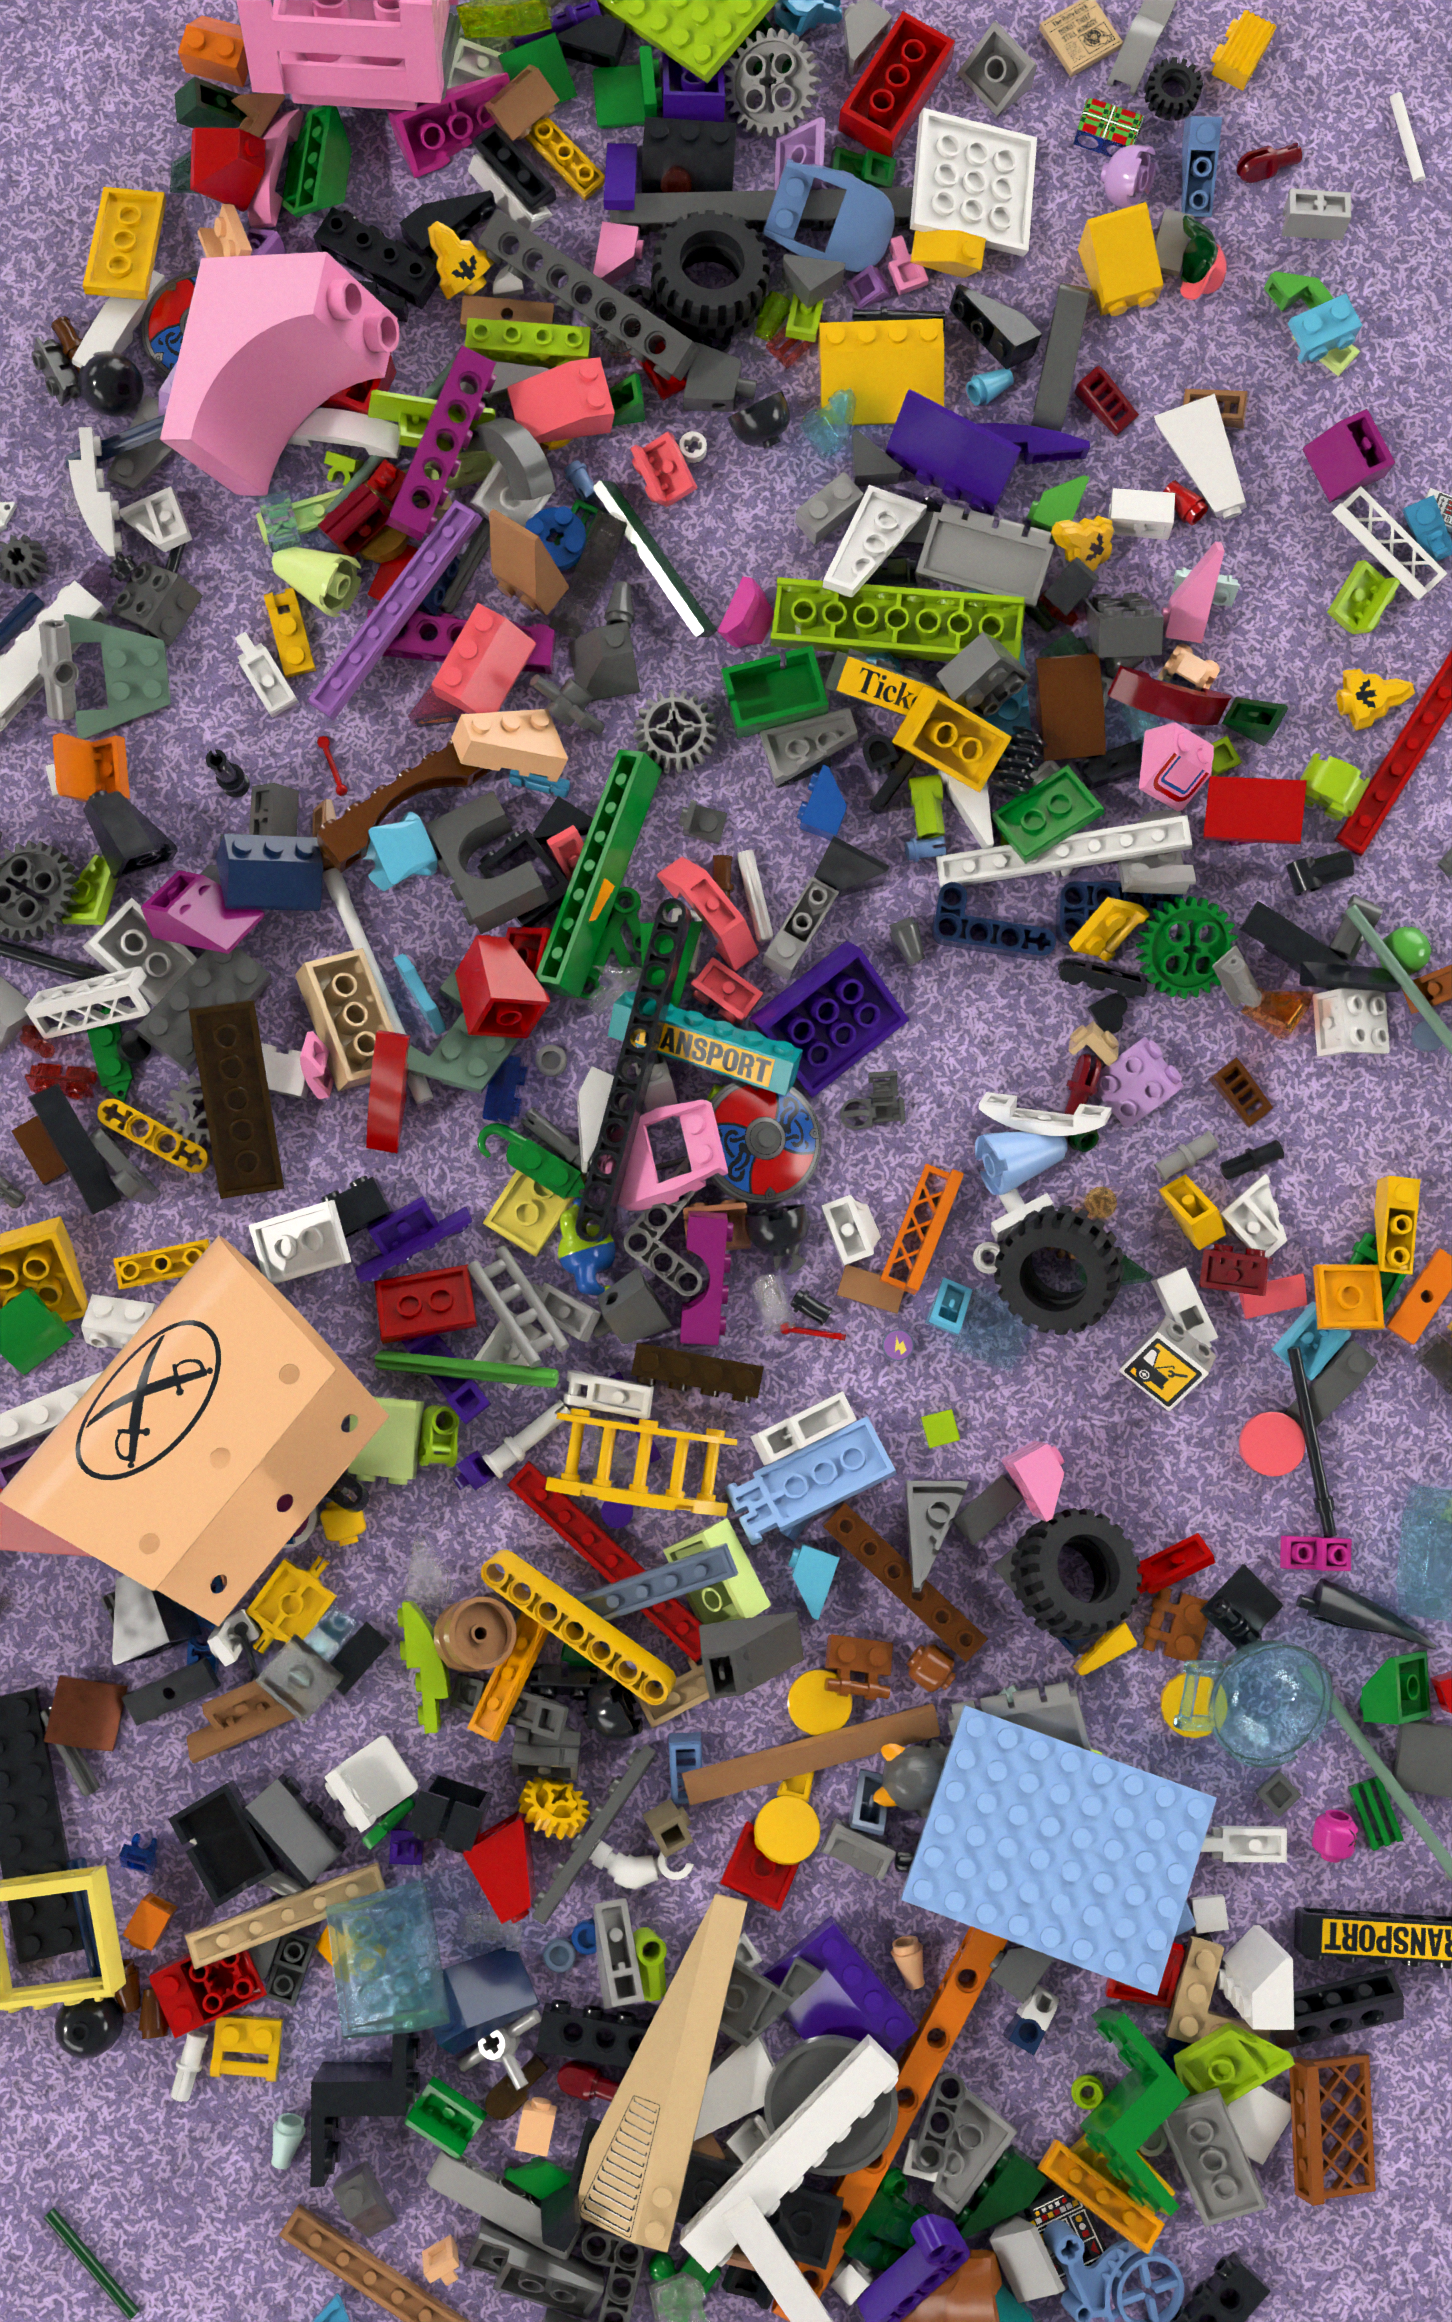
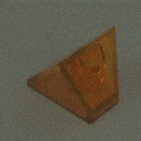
M1258 987L1257 990L1262 994L1261 1004L1255 1008L1245 1005L1241 1013L1281 1040L1293 1032L1309 1009L1314 991H1265L1263 988Z

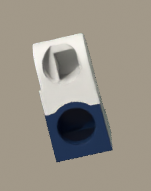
M1037 1984L1025 2002L1019 2006L1011 2023L1007 2025L1002 2035L1034 2056L1056 2012L1059 1997Z

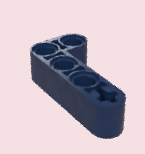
M1069 882L1064 885L1056 899V937L1064 945H1069V941L1074 936L1066 933L1064 925L1066 923H1074L1078 930H1080L1087 922L1088 917L1092 916L1101 905L1096 898L1098 893H1104L1110 898L1128 901V895L1135 894L1140 897L1142 901L1141 906L1148 911V918H1156L1153 914V909L1161 912L1165 911L1163 907L1164 901H1160L1164 895L1175 906V897L1183 898V894L1122 892L1121 883ZM1073 892L1077 894L1080 901L1079 904H1069L1065 899V893Z
M949 882L940 889L936 899L931 929L932 937L938 944L1034 961L1046 959L1054 950L1056 938L1049 929L965 915L967 902L965 888L960 883ZM946 893L956 894L959 898V904L954 906L948 905L943 895ZM942 923L951 924L955 934L952 936L942 935L939 931V925ZM973 928L981 929L985 933V940L975 941L971 938L970 930ZM1004 933L1012 934L1016 939V945L1006 946L1001 940V935ZM1025 935H1027L1028 937L1025 942L1029 943L1022 949L1021 946L1024 943ZM1038 938L1042 939L1043 945H1047L1042 951H1039L1038 945L1034 944Z

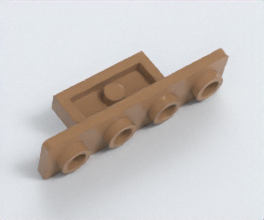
M261 1677L202 1704L203 1714L211 1725L187 1736L189 1759L195 1764L311 1711L312 1703L306 1683H301L275 1695Z

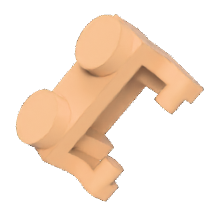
M1179 644L1157 678L1161 681L1165 679L1169 682L1174 673H1177L1196 685L1193 690L1201 691L1202 688H1210L1220 672V668L1212 660L1204 661L1195 656L1188 645Z

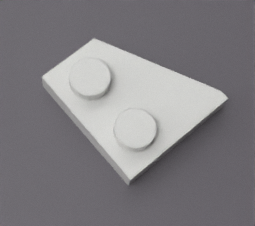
M1266 1174L1258 1178L1220 1213V1216L1247 1248L1266 1250L1265 1257H1270L1287 1241L1284 1227L1279 1222V1210L1276 1202L1273 1201L1269 1188L1270 1180Z

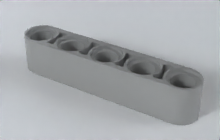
M441 2149L426 2177L427 2183L433 2189L551 2255L563 2260L569 2258L584 2229L582 2221L567 2251L562 2252L545 2245L542 2242L541 2202L536 2197L519 2187L515 2188L509 2185V2180L491 2170L489 2172L479 2168L480 2164L462 2155L460 2159H455Z

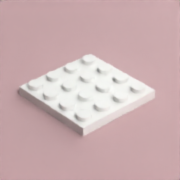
M923 108L919 114L910 229L920 232L960 230L986 238L985 248L1024 257L1029 251L1037 137Z

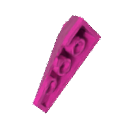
M507 72L448 88L445 99L441 101V104L418 102L416 111L386 109L396 141L414 178L443 168L451 161L449 157L458 153L462 148H467L476 136L496 123L484 107V104L510 82Z

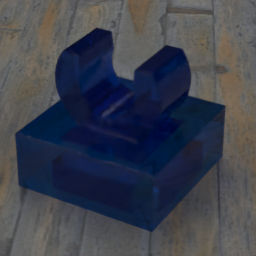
M136 1833L132 1838L131 1845L124 1844L119 1855L121 1867L153 1876L157 1865L155 1853L158 1847L157 1839L152 1838L147 1848H140L138 1845L141 1840V1834Z

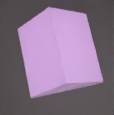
M823 117L788 132L785 136L782 135L776 138L774 190L778 188L787 158L793 159L797 163L823 166L825 119ZM814 178L811 189H822L823 180Z

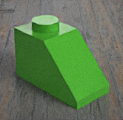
M1083 475L1044 491L1040 502L1033 501L1027 518L1032 520L1029 530L1031 527L1051 532L1052 526L1056 522L1072 521L1090 477Z

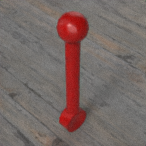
M320 736L317 739V744L323 749L337 785L336 793L339 796H345L348 788L342 784L329 749L330 740L326 736Z
M788 1322L780 1325V1332L784 1335L792 1332L845 1341L846 1334L791 1326Z

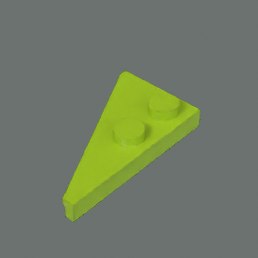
M95 854L81 872L79 880L72 884L80 891L77 894L71 895V899L76 901L77 905H68L67 910L70 911L72 916L67 917L63 915L61 920L64 924L104 925L118 878L113 879L103 855L99 857Z

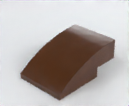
M1093 652L1035 659L1036 720L1039 724V735L1048 744L1047 748H1039L1040 754L1043 755V761L1106 755L1104 700L1099 657Z

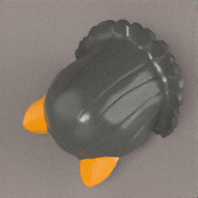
M935 1739L929 1740L926 1746L916 1745L904 1748L897 1744L883 1745L881 1752L886 1762L882 1774V1787L875 1792L873 1800L885 1807L898 1806L908 1811L916 1810L919 1816L927 1818L950 1747H946L945 1744Z

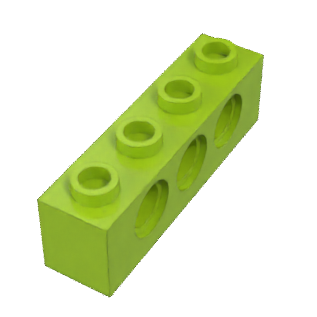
M467 318L465 347L492 361L552 369L569 361L590 359L592 356L591 327Z

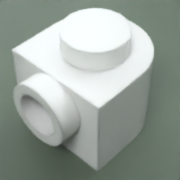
M854 2258L848 2264L843 2259L832 2275L834 2281L830 2286L851 2306L875 2276L870 2272L872 2270L870 2265Z

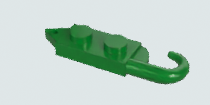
M101 1005L102 1010L99 1012L105 1015L110 1014L111 1009ZM120 1022L87 1029L101 1086L108 1088L121 1102L125 1103L131 1082L135 1078L131 1063L124 1061L117 1052V1041L123 1035ZM123 1091L124 1094L120 1097L119 1093Z
M491 1123L480 1131L477 1145L481 1154L486 1158L491 1156L485 1145L487 1138L493 1134L499 1135L510 1142L506 1157L507 1162L513 1168L564 1200L566 1197H583L579 1193L580 1190L585 1189V1185L580 1177L582 1173L507 1125Z

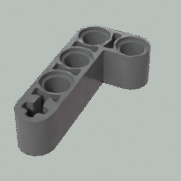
M589 2223L583 2232L581 2249L583 2256L592 2263L609 2266L597 2322H630L644 2259L645 2246L634 2244L593 2223ZM593 2236H600L605 2240V2243L601 2246H595L590 2243L589 2239ZM625 2244H633L638 2250L635 2253L628 2254L621 2247ZM617 2278H626L630 2284L626 2287H619L614 2281ZM610 2312H618L622 2315V2318L618 2321H612L606 2315Z

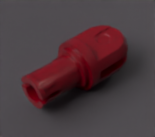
M1293 143L1279 149H1274L1267 145L1249 151L1239 159L1236 172L1245 183H1255L1272 178L1277 174L1278 169L1301 162V147L1298 146V143Z
M1086 1053L1078 1058L1072 1078L1067 1080L1066 1086H1069L1068 1090H1071L1064 1114L1074 1115L1079 1104L1087 1105L1089 1096L1093 1097V1094H1097L1098 1088H1096L1102 1063L1096 1055L1091 1058V1055Z
M580 2061L565 2063L557 2073V2084L561 2091L587 2102L594 2100L595 2097L612 2102L621 2084L602 2077L600 2068Z

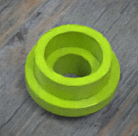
M1083 2074L1072 2083L1071 2096L1080 2108L1086 2110L1094 2109L1104 2099V2087L1101 2081L1094 2075ZM1085 2086H1091L1093 2093L1085 2097L1081 2093L1082 2089Z

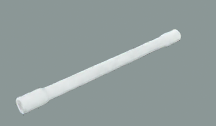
M337 868L329 869L322 873L330 896L337 906L354 950L364 949L394 1033L406 1035L350 899V892L343 875ZM408 1071L406 1081L415 1103L421 1104L433 1099L434 1096L426 1077L415 1076Z

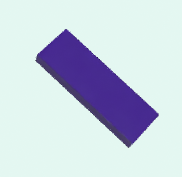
M607 143L603 198L604 210H635L637 143Z

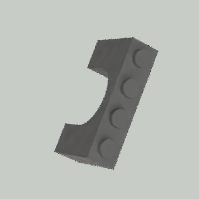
M494 791L426 823L431 834L429 839L435 854L440 853L443 858L437 862L445 878L452 876L454 883L449 886L457 902L464 900L466 907L461 910L469 926L476 924L480 934L490 931L549 901L545 889L530 861L494 878L481 879L466 873L468 861L478 848L513 831Z

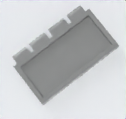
M943 503L941 512H934L916 569V575L982 594L1025 597L1024 605L1036 608L1055 546L1049 544L1052 536L1051 532L1031 527L1028 537L1022 536L1025 528L1023 524L1001 518L998 528L995 529L992 528L995 516L971 510L968 520H963L965 508Z
M1068 1682L1045 1686L1046 1696L1040 1695L1038 1687L1012 1692L1014 1702L1011 1703L1008 1702L1006 1694L981 1698L982 1708L980 1709L976 1708L974 1700L951 1704L953 1714L948 1715V1722L952 1737L954 1736L963 1706L966 1705L1091 1751L1077 1690L1070 1691Z

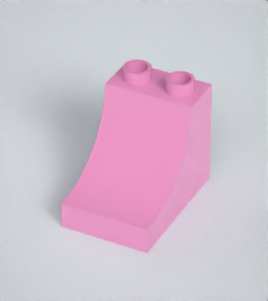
M327 252L201 258L160 440L233 493L243 496H267L270 481L280 455L302 422L317 407L337 392L360 382L385 378L390 352L396 349L399 342L398 318Z

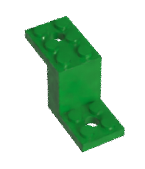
M1100 2007L1091 2015L1098 2024L1096 2030L1108 2043H1114L1119 2049L1117 2053L1119 2059L1132 2070L1080 2124L1087 2134L1084 2139L1096 2153H1103L1108 2160L1106 2166L1117 2179H1124L1130 2187L1128 2194L1139 2206L1143 2207L1146 2205L1154 2213L1159 2211L1171 2217L1180 2206L1137 2155L1136 2151L1190 2092L1124 2012Z

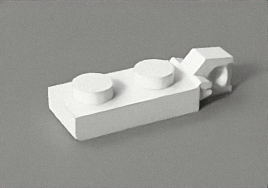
M246 632L235 637L243 651V654L237 657L239 664L271 717L273 718L299 703L267 648L262 643L254 646Z
M1284 1826L1212 1827V1835H1205L1201 1852H1212V1858L1220 1859L1222 1862L1286 1863L1287 1828Z

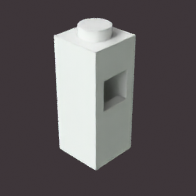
M1186 1267L1151 1281L1166 1315L1174 1322L1181 1324L1199 1342L1211 1348L1210 1341L1217 1339L1218 1335Z

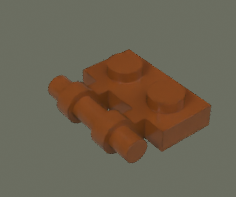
M1166 1587L1158 1591L1157 1598L1153 1597L1151 1607L1154 1608L1149 1625H1145L1143 1630L1145 1639L1142 1648L1154 1652L1157 1641L1161 1640L1165 1642L1163 1655L1195 1665L1208 1623V1619L1200 1610L1208 1600L1180 1592L1178 1602L1174 1604L1169 1602L1173 1589ZM1166 1612L1174 1614L1169 1632L1161 1630Z
M833 1634L828 1635L825 1668L837 1670V1679L826 1678L824 1684L825 1691L836 1692L837 1696L848 1697L849 1694L861 1695L866 1700L873 1701L877 1698L889 1699L890 1686L879 1685L878 1676H891L893 1643ZM850 1672L865 1674V1682L851 1681Z

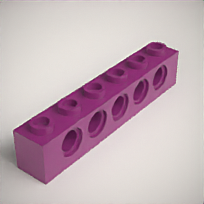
M461 345L385 523L386 525L419 541L425 533L430 535L438 519V517L433 515L437 504L443 506L450 490L445 487L449 476L455 477L461 464V460L457 459L460 448L467 449L473 432L468 429L473 419L478 422L485 407V403L481 402L484 391L490 393L497 378V375L492 373L496 362ZM466 382L472 385L474 394L464 393L460 383ZM452 410L457 411L462 416L463 422H453L449 418L448 412ZM444 439L448 441L451 450H440L436 440ZM424 468H434L439 474V479H429L425 475ZM416 495L422 496L427 502V508L420 509L413 504L412 497Z
M368 609L367 618L370 616L373 610ZM415 610L403 626L407 630L405 635L400 638H394L382 656L444 663L454 645V639L460 635L468 620L457 619L455 615L446 613L439 614V617L427 616L426 613ZM509 620L536 642V646L522 671L552 674L556 645L555 630L550 629L545 624L536 623L529 627L520 626L519 623ZM429 631L438 633L437 637L432 641L423 640V636Z

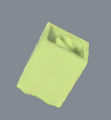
M373 1396L389 1417L349 1465L348 1473L356 1474V1480L375 1482L376 1476L388 1477V1483L407 1485L408 1479H415L417 1474L418 1446L421 1437L424 1401ZM350 1415L349 1432L353 1431L358 1424V1418L355 1415Z

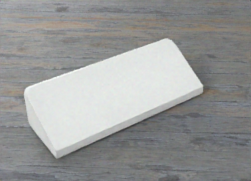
M481 153L473 155L468 172L485 191L491 190L494 193L495 203L507 216L532 232L553 215L546 206L532 211Z

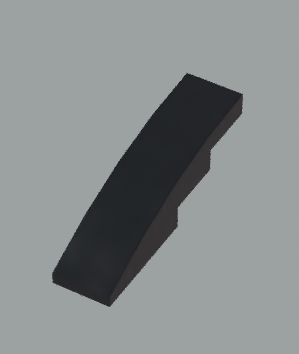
M1259 901L1254 904L1239 929L1264 944L1263 949L1288 963V967L1299 974L1301 963L1304 961L1349 965L1313 936ZM1324 988L1327 991L1336 990L1332 988Z
M56 1083L27 1097L56 1154L60 1156L90 1213L94 1215L121 1201L122 1199L59 1084Z

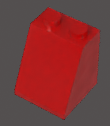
M476 935L455 972L468 1035L527 1039L551 1002L546 991L506 937Z
M519 1811L480 1833L472 1850H465L462 1853L501 1924L508 1920L516 1923L530 1913L528 1909L532 1906L536 1894L530 1823L524 1821L527 1814L520 1813Z

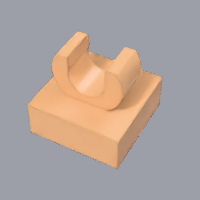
M452 2235L445 2237L422 2251L423 2274L429 2283L441 2278L443 2283L448 2286L458 2280V2275L454 2271V2269L459 2267L458 2246Z

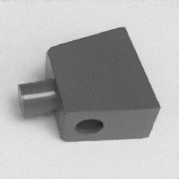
M695 342L701 350L689 368L683 396V410L733 412L736 396L754 400L757 381L741 377L742 360Z
M639 1268L631 1271L598 1297L602 1315L593 1330V1334L597 1339L614 1331L621 1343L628 1344L671 1327L664 1305Z

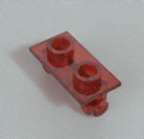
M39 1062L37 1065L31 1066L30 1074H25V1079L31 1092L37 1093L58 1083L64 1095L70 1099L94 1098L90 1084L96 1083L97 1073L91 1071L90 1068L68 1066L66 1075L61 1076L62 1065Z

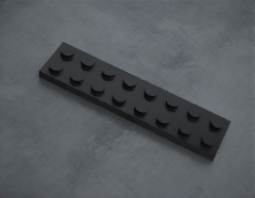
M37 1687L0 1695V1865L3 1879L66 1871L67 1862L70 1861L48 1742H44L46 1731L40 1717L42 1710ZM72 1892L7 1901L19 1964L84 1949Z
M587 2118L568 2188L577 2191L580 2189L589 2146L602 2122L600 2120ZM692 2150L675 2222L686 2225L742 2165ZM800 2184L794 2192L790 2193L787 2191L779 2199L781 2201L780 2205L770 2217L765 2215L764 2217L793 2260L826 2270L844 2197Z

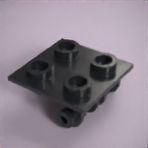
M1243 1563L1203 1606L1200 1612L1241 1652L1245 1647L1253 1650L1261 1648L1263 1641L1259 1632L1284 1605Z

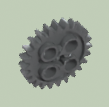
M30 840L27 841L26 847L15 843V852L5 848V858H0V934L16 942L22 939L31 943L32 937L42 941L43 931L54 935L53 925L57 924L60 927H64V923L61 920L62 916H72L67 908L68 905H77V902L71 899V895L77 894L80 891L72 885L79 880V877L71 873L75 866L67 862L69 858L52 845L48 846L41 841L36 845ZM14 879L50 900L49 904L45 905L9 884V880ZM11 894L10 899L6 902L7 897Z

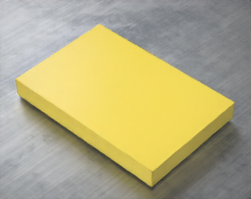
M516 1170L483 1221V1224L537 1258L560 1222V1215L569 1208L574 1198L566 1197L564 1200ZM581 1174L580 1177L583 1183H585L587 1177Z

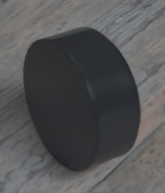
M137 1030L127 1031L117 1041V1052L128 1063H139L150 1054L151 1045L140 1037Z

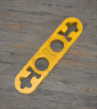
M106 1099L99 1105L97 1110L99 1121L119 1134L187 1172L199 1174L209 1167L211 1162L209 1152L190 1139L183 1140L181 1134L174 1132L172 1129L117 1099ZM118 1105L117 1112L128 1118L126 1123L116 1118H112L109 1122V1114L106 1113L107 1108L114 1109ZM139 1120H145L149 1125L148 1133L138 1138L133 1133V1125ZM172 1135L176 1140V1147L173 1151L164 1153L160 1148V1141L163 1137ZM184 1142L188 1144L184 1148L187 1152L191 1154H196L198 1151L201 1152L199 1154V1158L203 1160L201 1165L194 1164L191 1168V1161L182 1155L179 1156V1161L175 1160V1157L182 1151Z

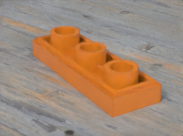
M1441 1248L1435 1250L1385 1325V1328L1410 1345L1416 1343L1452 1289V1256ZM1423 1291H1425L1428 1294L1427 1302H1424L1421 1299V1293Z

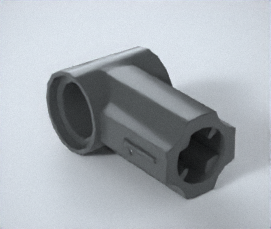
M1353 894L1347 903L1350 906L1356 904L1373 928L1383 912L1382 907L1356 894ZM1342 913L1340 917L1342 922L1329 949L1340 958L1352 962L1355 960L1365 938L1348 915Z

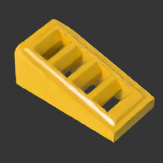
M1121 1620L1120 1625L1106 1631L1075 1663L1073 1667L1076 1673L1084 1676L1136 1647L1137 1642L1127 1624Z

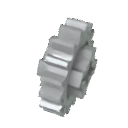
M190 1075L189 1084L182 1080L178 1082L179 1092L171 1089L169 1095L175 1101L166 1102V1108L173 1110V1112L167 1115V1121H176L172 1130L177 1132L182 1129L184 1131L183 1140H187L192 1135L195 1136V1144H199L201 1137H206V1140L211 1143L208 1128L198 1129L199 1125L207 1123L206 1112L203 1111L195 1119V1106L200 1107L204 1101L202 1093L196 1095L189 1093L201 1089L200 1081H197L194 1075ZM179 1105L188 1113L187 1122L181 1117Z

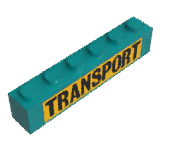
M624 991L614 1002L608 1031L609 1037L621 1041L624 1040L636 994L635 991ZM650 1001L645 1004L643 1009L645 1016H652L656 1012V1001ZM670 1003L657 1053L786 1096L795 1083L803 1050L794 1047L789 1042L775 1041L764 1037L759 1032L745 1031L734 1027L729 1022L715 1021L704 1017L699 1012L685 1011L674 1007ZM642 1032L637 1035L635 1039L636 1046L645 1047L649 1041L648 1033Z

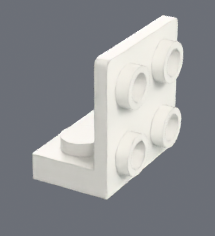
M1340 988L1313 994L1317 1057H1329L1345 1053H1389L1387 1003L1384 992Z

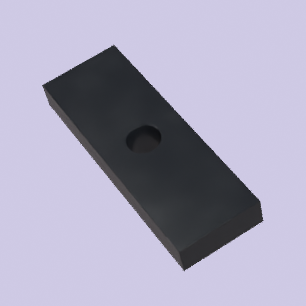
M205 1656L126 1693L122 1700L136 1726L218 1689L221 1683Z

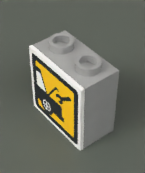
M1166 1315L1128 1353L1119 1372L1166 1410L1171 1411L1209 1374L1217 1356L1211 1352L1206 1344L1199 1342L1181 1324L1174 1322Z

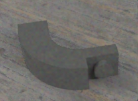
M498 418L476 425L477 429L472 430L473 436L464 452L487 451L493 454L505 469L513 500H534L556 492L551 469L541 447L530 432L521 424L508 418Z

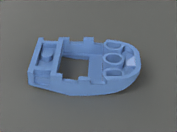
M787 158L762 234L800 256L844 262V270L861 272L870 265L875 266L885 254L894 229L895 213L891 201L882 191L856 178L854 174L817 164L797 163L793 159ZM814 178L846 189L825 252L793 240Z

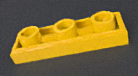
M549 117L543 120L539 119L531 126V132L524 139L584 201L604 185L605 175ZM568 154L569 156L562 157L561 155Z
M209 1239L113 1258L119 1290L184 1277L210 1246ZM165 1258L168 1264L164 1270H161L159 1262Z

